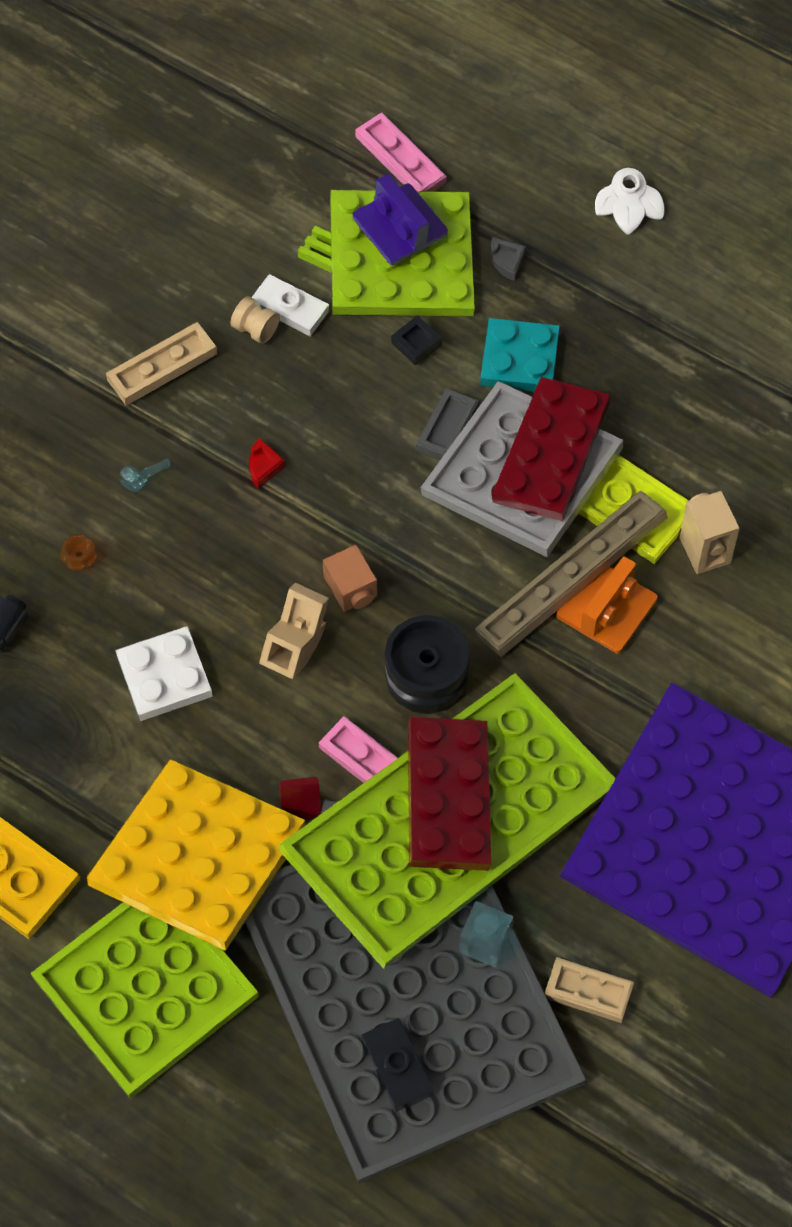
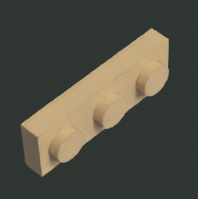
M196 322L106 373L107 381L127 406L217 355V347L200 324Z

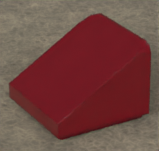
M309 777L279 782L282 810L305 821L314 820L321 814L318 778Z

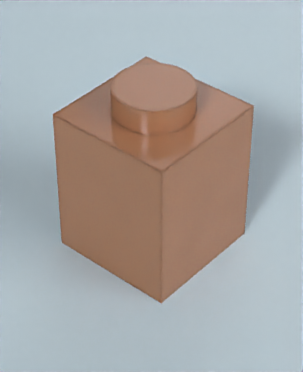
M353 545L323 559L324 578L344 612L352 608L361 609L369 605L377 597V579L357 545Z

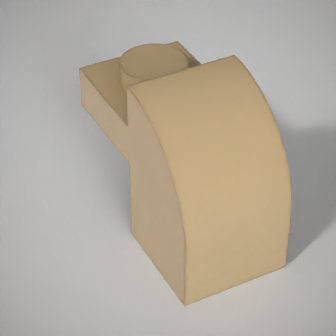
M295 582L289 588L281 620L267 633L259 664L293 679L307 664L322 637L326 626L323 618L329 598Z

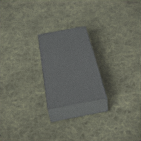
M446 388L416 444V451L441 460L478 409L479 400Z

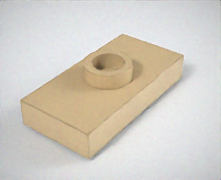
M556 957L545 996L548 1000L622 1023L634 982Z

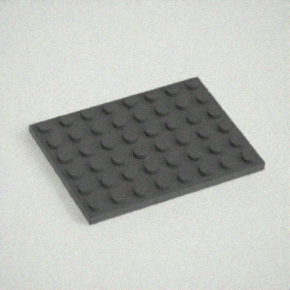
M292 865L278 870L245 921L358 1184L579 1088L586 1083L581 1068L492 886L385 969L381 967ZM399 1018L433 1089V1096L395 1112L362 1041L361 1034Z

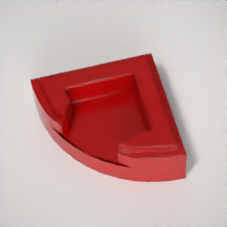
M261 438L253 445L249 457L250 477L258 489L285 468V460Z

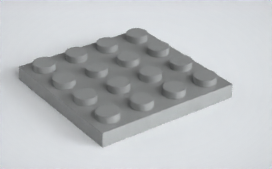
M498 381L420 487L421 494L472 521L548 557L622 451L623 440L601 429L599 430L563 522L492 503V492L532 399L531 396Z

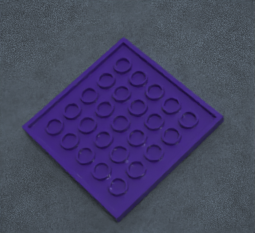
M671 682L562 870L560 877L771 998L792 961V749Z

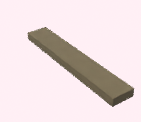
M640 490L475 628L476 635L496 654L502 657L668 518L666 510Z

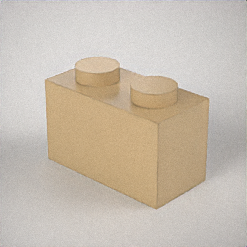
M722 491L712 494H698L686 502L679 537L697 575L730 564L737 541L739 526Z

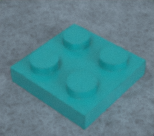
M489 318L480 386L494 387L499 381L516 390L535 392L541 377L553 380L560 326Z

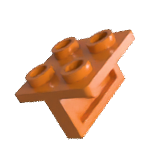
M623 556L614 569L608 567L559 608L556 617L614 653L620 654L657 602L658 595L637 583L638 580L634 578L636 563Z

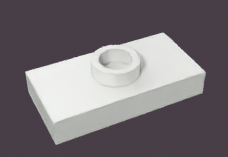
M270 274L252 296L253 299L260 303V307L263 309L270 308L279 313L281 322L310 337L329 312V304Z

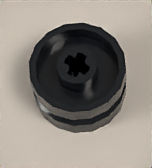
M431 615L409 618L396 626L387 639L384 655L386 665L385 678L388 690L397 703L412 712L425 714L444 711L457 703L466 690L469 676L470 651L464 634L450 621L443 617Z

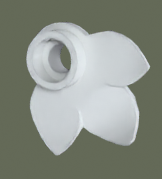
M624 168L614 175L611 185L600 190L595 200V212L597 216L613 214L621 230L626 235H630L640 225L644 215L651 219L661 220L664 215V203L660 193L646 185V180L641 172L633 168ZM632 180L635 183V187L626 188L623 185V181Z

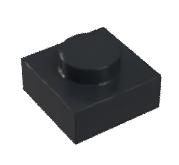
M417 315L391 335V343L416 366L442 345V337Z

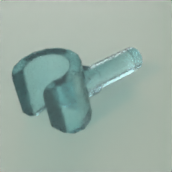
M165 459L141 471L129 464L120 472V476L123 477L120 483L128 490L138 492L143 488L148 478L171 467L170 461Z

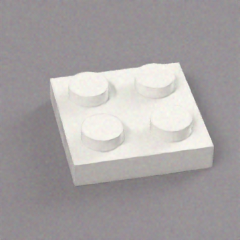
M188 626L115 650L140 721L213 697Z

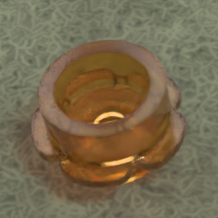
M73 535L63 543L60 559L62 563L67 564L69 569L80 571L85 566L89 567L95 562L97 557L94 552L96 549L95 544L85 536ZM77 552H81V553H82L81 556H76L75 554H76Z

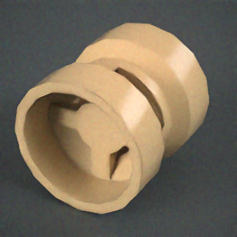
M247 296L235 308L230 323L234 329L241 333L247 331L253 340L260 344H265L275 333L280 321V314L270 308L263 309L257 300Z

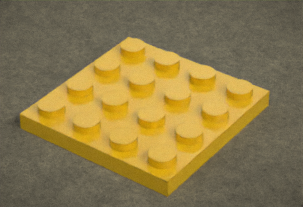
M170 759L87 876L88 886L226 951L286 858L279 851L280 844L303 828L305 820Z

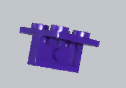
M389 174L377 179L374 201L353 212V220L390 265L401 262L448 235V228L410 183L399 187Z

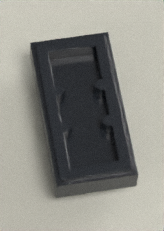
M399 1018L361 1034L362 1041L395 1112L433 1096V1089Z

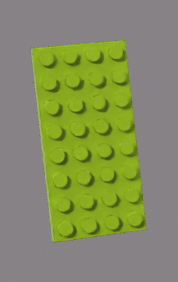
M516 673L452 718L487 721L492 863L489 871L409 867L408 751L280 844L279 851L383 969L601 802L616 779Z

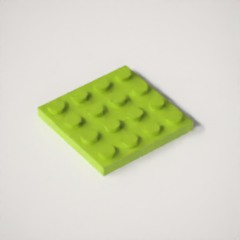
M331 190L332 315L474 316L469 192L417 191L448 228V235L401 262L390 265L353 220V212L373 202L376 191Z
M124 902L31 972L36 983L130 1099L259 997L258 991L221 948Z

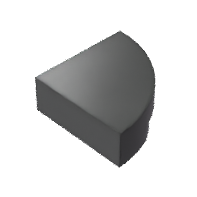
M493 237L491 241L492 262L503 276L515 281L526 253V246Z

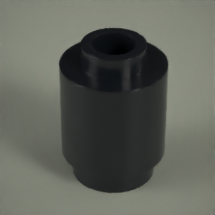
M10 594L6 598L0 596V653L5 647L11 646L29 618L28 613L25 611L26 604Z

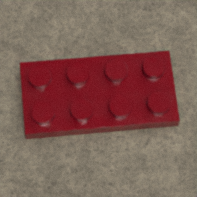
M541 377L492 492V503L563 522L609 408L610 394Z
M426 717L409 718V867L489 871L492 863L487 721Z

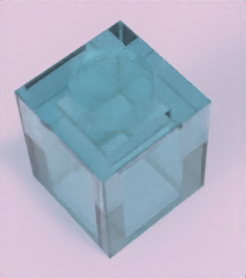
M475 901L460 935L459 953L497 968L512 933L513 916Z

